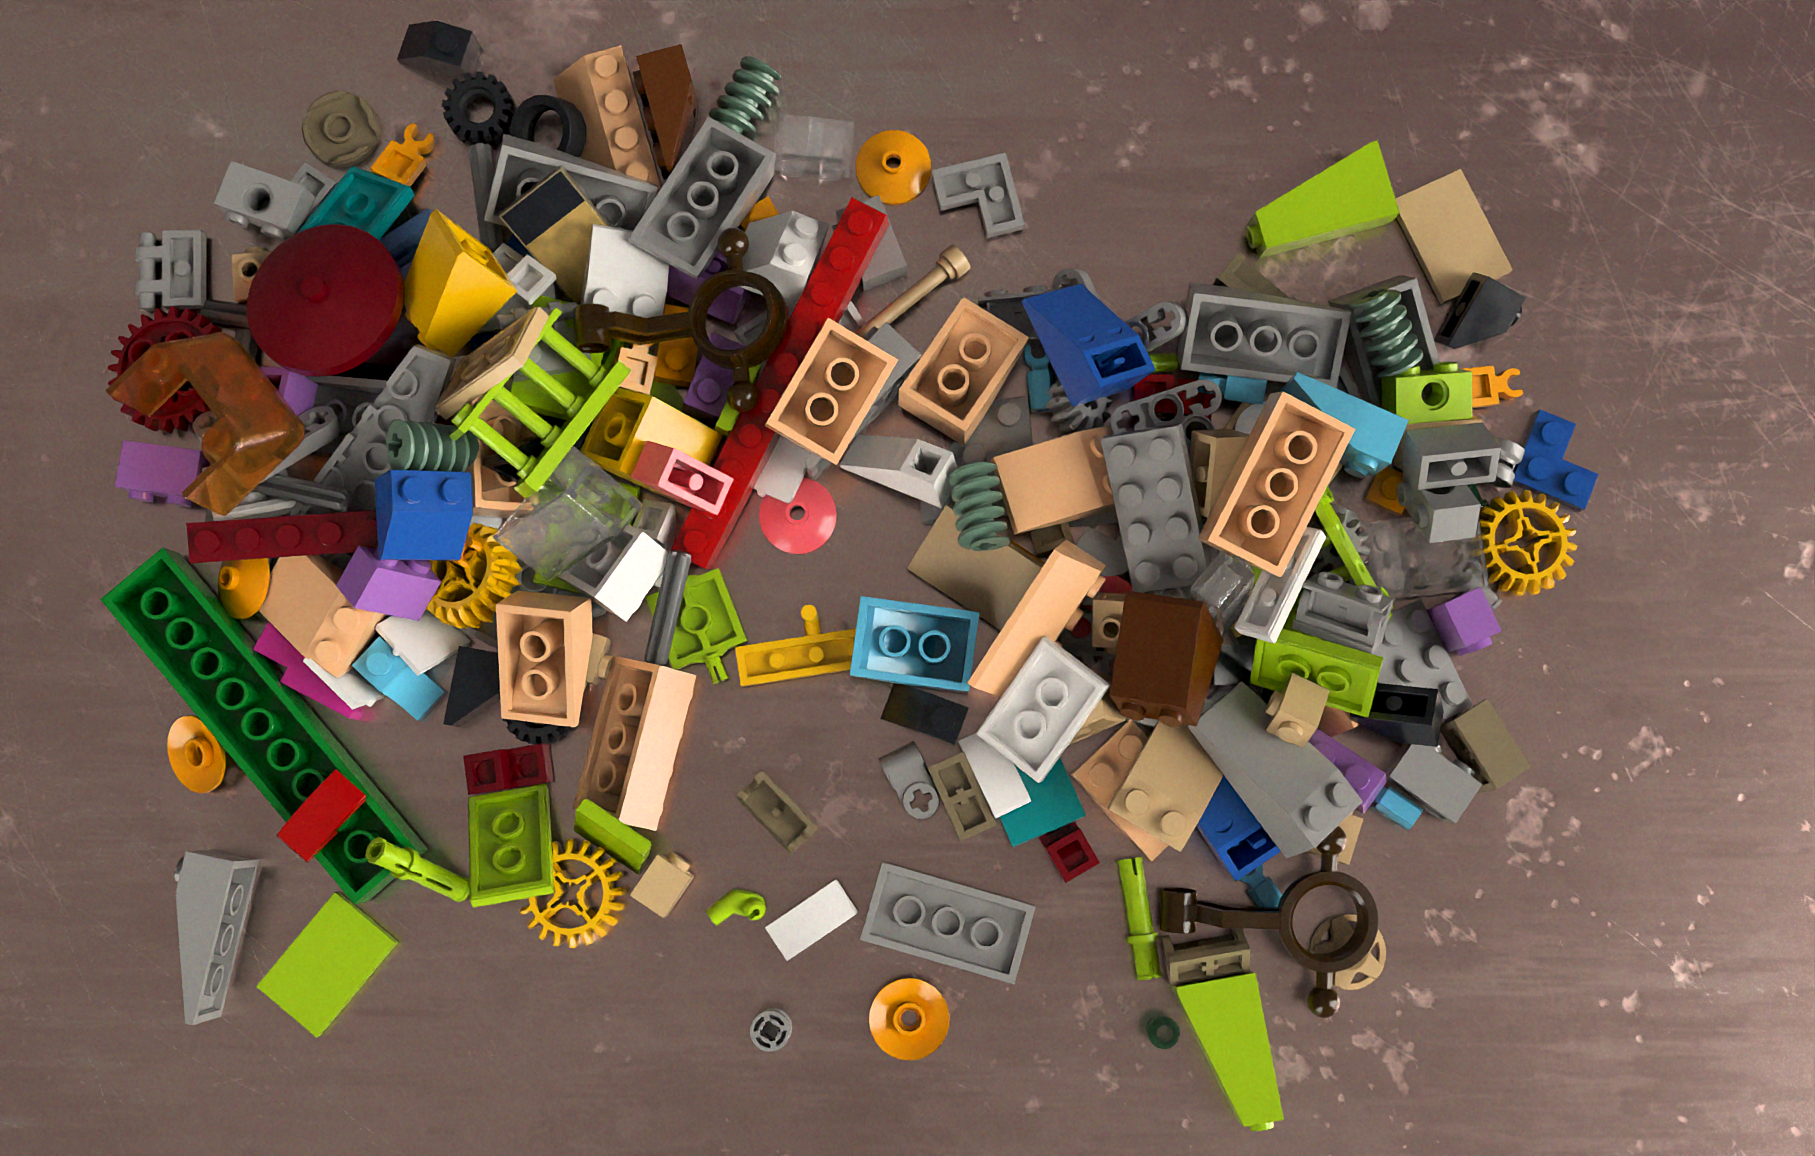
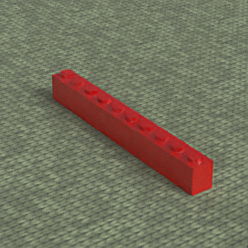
M851 197L788 320L786 334L781 345L768 359L755 384L759 392L758 404L753 410L740 413L713 466L714 469L733 478L718 516L692 507L670 551L681 550L691 555V562L704 569H713L781 436L766 427L765 424L827 319L830 318L839 324L889 226L886 214Z

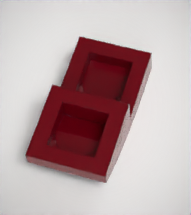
M549 743L499 749L463 756L468 795L554 782Z
M1075 821L1038 837L1065 883L1100 864L1082 830Z

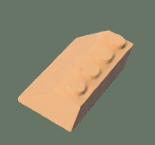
M622 46L582 56L553 79L558 98L573 103L582 113L586 124V144L579 158L658 185V194L662 184Z
M1283 391L1271 393L1198 540L1235 559L1281 578L1355 428Z
M1067 539L1056 547L967 683L976 689L1002 697L1043 637H1049L1062 647L1063 644L1058 642L1057 639L1065 628L1072 632L1081 619L1084 611L1079 609V606L1086 595L1093 599L1106 581L1105 578L1100 576L1106 565Z
M613 656L572 809L576 810L585 798L624 824L651 830L657 829L659 817L663 811V802L669 779L673 772L678 744L683 734V725L689 702L693 696L696 675L657 664Z

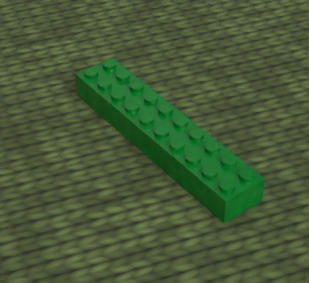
M162 547L100 599L285 822L291 818L305 800L335 769L366 795V801L337 829V834L314 856L353 904L368 902L395 879L391 875L390 870L369 863L368 859H366V850L372 840L380 837L400 848L410 847L416 850L419 856L428 850L298 693L280 682L283 676L266 656L253 650L256 643L235 618L230 617L219 599L180 553Z

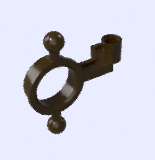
M728 228L719 235L717 241L720 253L726 258L727 269L711 276L700 285L691 300L688 312L644 318L617 311L609 312V307L601 304L579 305L573 308L574 344L582 353H602L611 349L612 339L643 345L693 337L697 348L709 361L719 367L733 370L734 383L728 389L727 401L732 409L745 413L753 410L759 401V392L756 386L750 382L749 368L763 363L779 348L788 326V310L783 295L771 281L759 274L743 271L742 257L749 249V239L741 229ZM748 286L759 290L767 304V320L760 335L752 343L740 349L724 350L715 347L709 340L706 332V316L712 302L722 292L733 287Z
M1337 826L1316 847L1321 853V869L1304 875L1291 883L1281 896L1278 907L1230 906L1208 900H1197V891L1193 889L1167 887L1161 889L1159 929L1169 933L1196 932V922L1220 928L1278 929L1282 944L1290 956L1301 965L1316 971V987L1309 992L1307 997L1309 1010L1317 1017L1328 1018L1333 1016L1340 1006L1339 995L1332 988L1333 972L1346 970L1366 956L1376 939L1379 917L1376 903L1369 890L1356 878L1337 871L1338 854L1344 850L1347 843L1344 830ZM1323 885L1339 886L1351 896L1357 912L1355 930L1348 942L1338 950L1325 954L1309 952L1299 944L1294 934L1293 914L1296 905L1313 888Z

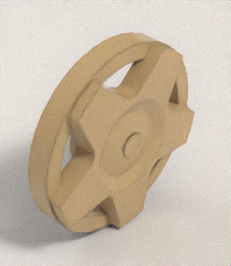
M1338 914L1321 923L1312 937L1310 952L1325 954L1338 950L1345 945L1354 932L1348 921L1357 922V915ZM1330 927L1331 940L1320 943L1323 934ZM1379 930L1374 944L1361 961L1346 970L1333 972L1332 986L1345 990H1355L1371 984L1378 978L1386 960V946ZM1375 944H1377V960L1371 954V949ZM1357 972L1366 975L1365 978L1351 983Z

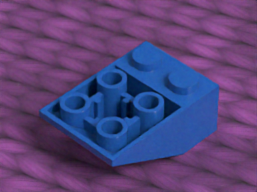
M1082 284L1025 298L1021 301L1072 407L1128 390L1156 370L1140 336Z
M1223 775L1196 826L1220 865L1237 881L1281 851Z

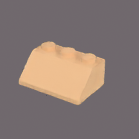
M828 318L765 426L796 445L837 465L898 359Z

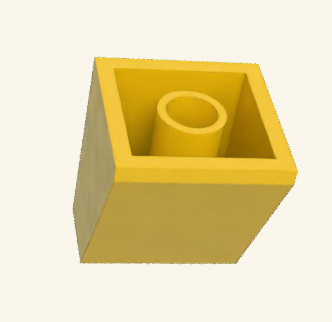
M435 209L429 216L404 281V306L407 309L404 314L418 328L420 333L417 337L427 348L435 351L439 349L453 358L517 292V289L490 248Z
M617 388L595 417L578 458L664 498L684 504L631 478L646 441L675 448L710 466L711 461L717 455L718 446L723 435L653 396Z

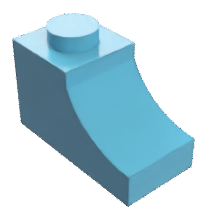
M379 636L352 666L379 692L395 701L417 721H422L448 692L426 671L417 676L399 655H393L392 647Z

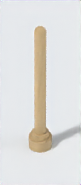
M950 245L939 254V260L936 262V267L854 333L863 338L874 326L879 330L886 322L888 324L892 323L945 279H959L971 268L967 258L956 246Z

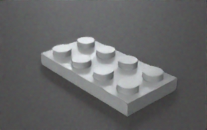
M1182 423L1107 435L1101 438L1133 591L1147 592L1210 583L1214 577L1207 544L1198 540L1203 529V523Z
M882 861L860 940L1015 984L1036 906Z

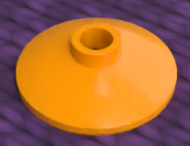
M900 130L882 131L870 137L860 148L855 166L857 180L869 197L872 198L879 195L883 204L900 205L910 202L924 191L930 180V155L924 144L914 135ZM890 158H897L901 164L897 168H890L886 162Z
M268 558L222 561L218 575V595L221 604L230 617L247 619L253 616L262 606L270 582Z
M187 715L177 719L171 726L167 739L168 757L175 775L186 788L193 792L206 793L216 789L222 782L226 769V756L223 746L197 715Z
M903 978L889 983L880 990L871 1005L869 1025L872 1036L884 1052L897 1059L918 1060L932 1054L943 1043L949 1029V1010L944 997L934 986L920 979ZM907 1010H912L917 1015V1020L912 1025L905 1024L901 1019L902 1014Z

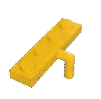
M813 605L803 606L801 616L804 622L805 636L735 647L741 687L850 670L856 628L821 634L816 608Z

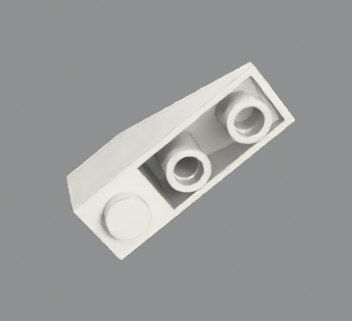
M858 434L841 461L840 468L942 508L954 488L949 483V476L957 469L953 452L919 439Z

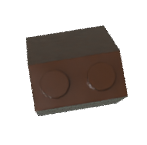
M1134 591L1126 592L1110 690L1111 699L1124 717L1135 721H1141L1144 718L1156 719L1171 727H1181L1182 724L1197 726L1224 641L1204 601Z

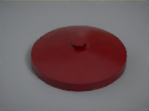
M330 224L301 231L277 246L263 261L253 278L247 298V320L251 334L257 345L268 357L290 372L320 377L348 371L372 357L393 333L404 304L402 273L395 258L377 238L362 229L348 225Z

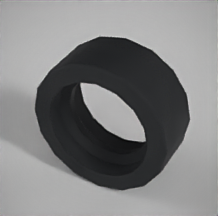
M534 95L524 100L515 110L510 123V136L534 142V129L538 119L544 112L552 110L559 115L562 123V139L556 150L576 157L582 155L586 144V124L582 113L573 103L550 95Z

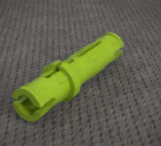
M380 837L372 840L367 847L365 856L368 862L390 870L391 875L399 880H412L451 898L455 902L464 901L470 894L469 879L467 877L460 876L440 865L421 858L419 853L410 847L400 848Z
M1143 857L1117 860L1130 930L1127 942L1133 948L1137 981L1163 977L1156 946L1159 934L1154 932L1142 863Z

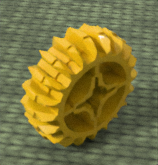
M1529 490L1522 491L1519 497L1514 491H1509L1505 493L1504 500L1497 496L1490 500L1491 507L1484 506L1480 509L1479 514L1482 519H1478L1476 529L1479 533L1473 538H1468L1467 541L1472 544H1478V548L1470 551L1469 556L1470 558L1480 556L1482 563L1478 564L1475 570L1484 571L1487 569L1490 572L1485 579L1487 584H1492L1499 579L1498 590L1500 592H1506L1512 586L1515 596L1523 595L1526 590L1530 595L1540 593L1541 587L1545 590L1553 588L1555 585L1554 579L1561 580L1566 577L1562 567L1572 566L1575 562L1566 553L1577 550L1578 546L1567 540V537L1575 535L1576 530L1574 528L1565 529L1563 523L1570 519V515L1563 514L1559 517L1556 515L1560 503L1553 502L1546 507V495L1539 494L1533 499ZM1524 514L1540 523L1545 531H1539L1532 527L1529 518L1524 517ZM1507 515L1508 524L1505 525V539L1495 543L1497 526L1502 518ZM1519 538L1520 540L1525 538L1526 541L1536 540V542L1529 544L1525 548H1519L1518 545L1507 546L1516 542ZM1549 543L1548 557L1544 565L1538 570L1536 563L1540 562L1539 549L1542 545ZM1499 555L1510 557L1514 561L1516 569H1520L1521 573L1508 567Z
M475 522L470 526L471 529L467 535L478 540L483 548L480 552L472 547H468L465 550L464 559L470 564L468 568H464L451 560H429L431 564L430 569L441 580V583L426 609L439 618V621L466 630L468 627L480 629L483 621L493 623L496 604L510 596L513 587L521 585L515 578V575L522 568L516 562L520 554L513 548L514 543L494 527L489 528Z
M567 839L565 852L558 841L552 842L554 896L546 906L543 904L542 895L530 897V905L519 909L521 915L533 912L535 917L527 923L529 929L537 927L540 923L543 925L538 935V938L541 940L546 939L551 932H555L552 940L554 946H560L565 935H567L569 948L577 947L579 935H581L585 945L592 944L593 934L591 930H594L600 937L606 936L607 930L602 922L605 921L612 926L618 923L617 917L611 914L610 910L622 911L625 908L624 903L614 900V895L626 894L627 888H615L613 882L622 879L624 873L619 871L610 874L608 869L613 867L617 860L611 857L602 863L600 859L606 851L602 846L598 847L592 855L589 854L591 849V841L584 840L580 845L579 851H577L575 839ZM566 859H574L586 863L593 869L587 874L575 878L566 870L563 871L558 863ZM600 879L603 887V899L596 914L592 909L594 906L589 899V892ZM587 881L579 888L580 890L576 894L579 900L577 904H575L574 899L558 904L565 898L564 896L568 892L566 882H569L570 886H575ZM564 908H569L578 916L581 915L587 923L581 926H569L556 921L552 916Z

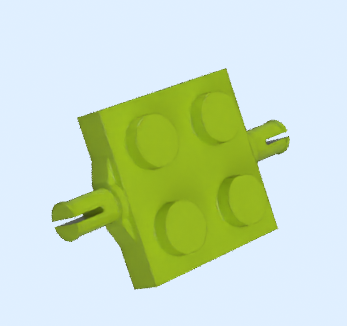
M719 568L702 575H687L668 657L672 668L675 670L694 663H705L712 684L720 683L715 667L721 681L728 679L720 657L729 649L748 642ZM659 592L645 597L652 616H654Z

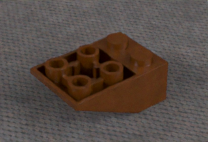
M682 44L636 56L640 70L633 71L636 87L644 107L642 109L647 127L654 143L652 144L663 180L668 179L691 144L699 112V104Z

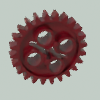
M170 306L168 314L156 308L154 320L142 314L140 315L142 323L140 328L132 324L128 325L129 331L132 334L130 338L118 337V340L124 347L122 350H111V354L119 358L117 364L108 366V370L117 373V377L110 380L108 385L120 389L112 398L123 404L120 411L132 416L131 421L142 426L145 425V428L156 432L160 429L172 434L174 428L187 432L188 421L193 423L200 414L213 410L211 404L216 402L225 363L234 359V355L223 350L230 342L219 336L222 329L212 323L210 324V319L201 314L197 316V313L187 308L181 311L174 306ZM190 341L188 349L183 353L184 345ZM153 351L151 360L147 362L148 355ZM196 377L194 387L189 390L190 382ZM160 387L158 396L153 400L155 390Z

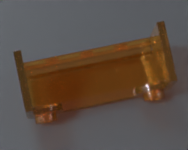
M218 332L157 343L139 357L105 391L109 396L151 416L187 381L191 383L218 420L206 431L201 445L202 452L211 465L182 492V495L185 499L225 517L301 444L305 434L304 424L242 344L230 335Z

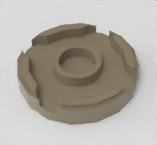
M339 90L322 95L313 101L307 109L308 114L305 120L303 119L301 128L304 143L315 158L324 164L337 168L356 166L368 159L378 146L381 134L379 118L367 100L362 97Z

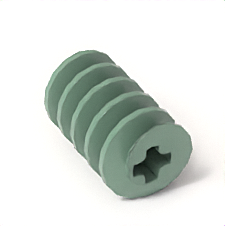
M745 56L740 61L742 69H737L732 74L734 82H729L724 87L726 95L718 97L717 105L719 108H712L709 112L710 118L739 134L742 131L755 133L756 128L749 120L750 118L763 120L764 116L757 107L758 105L766 108L771 107L772 103L765 94L767 92L778 95L780 91L773 81H780L782 79L780 74L766 63L754 57Z
M1377 289L1363 294L1349 303L1350 308L1362 307L1364 310L1354 318L1355 322L1368 321L1369 323L1366 328L1360 331L1361 337L1374 336V340L1366 345V351L1379 350L1380 352L1378 356L1371 360V364L1373 366L1385 365V369L1379 372L1377 377H1388L1402 373L1416 365L1423 357L1422 350L1414 347L1418 342L1417 336L1413 333H1408L1412 329L1411 320L1402 319L1406 315L1407 310L1404 305L1397 304L1401 299V294L1398 290Z
M393 419L386 433L388 461L393 470L465 472L467 466H470L477 458L479 451L478 437L468 430L463 436L454 441L449 435L456 427L455 425L430 424L428 422L417 423L412 420Z
M973 462L954 470L949 476V483L954 487L951 491V497L956 502L953 511L955 516L959 517L955 522L957 530L961 532L958 536V543L965 549L987 551L999 549L1010 544L1008 537L997 536V533L1007 529L1006 522L995 521L994 519L1002 516L1005 513V509L1000 506H992V503L1000 501L1003 496L1001 492L990 491V488L1000 484L999 477L988 476V473L998 468L996 464L990 462Z

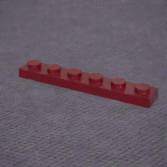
M376 510L186 523L190 563L355 552L358 546L372 549L378 547Z

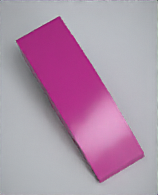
M268 621L253 650L287 667L280 682L349 719L361 720L364 714L361 707L352 710L303 662L305 657Z

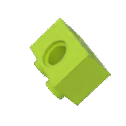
M1457 362L1433 363V369L1420 370L1419 365H1414L1402 373L1382 377V409L1408 419V424L1472 419V371L1458 368ZM1430 383L1432 393L1427 400L1423 401L1421 397L1422 390L1425 385Z

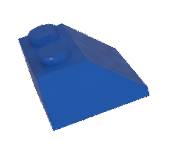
M389 470L375 479L379 560L457 561L461 559L473 514L471 472Z

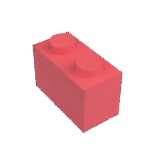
M648 440L631 475V478L690 507L717 516L733 482V478L675 448Z

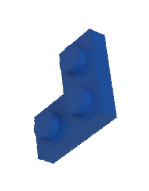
M1539 409L1534 414L1522 445L1525 449L1522 461L1514 467L1515 478L1513 484L1538 495L1544 494L1546 498L1581 512L1586 509L1599 474L1563 460L1576 424Z

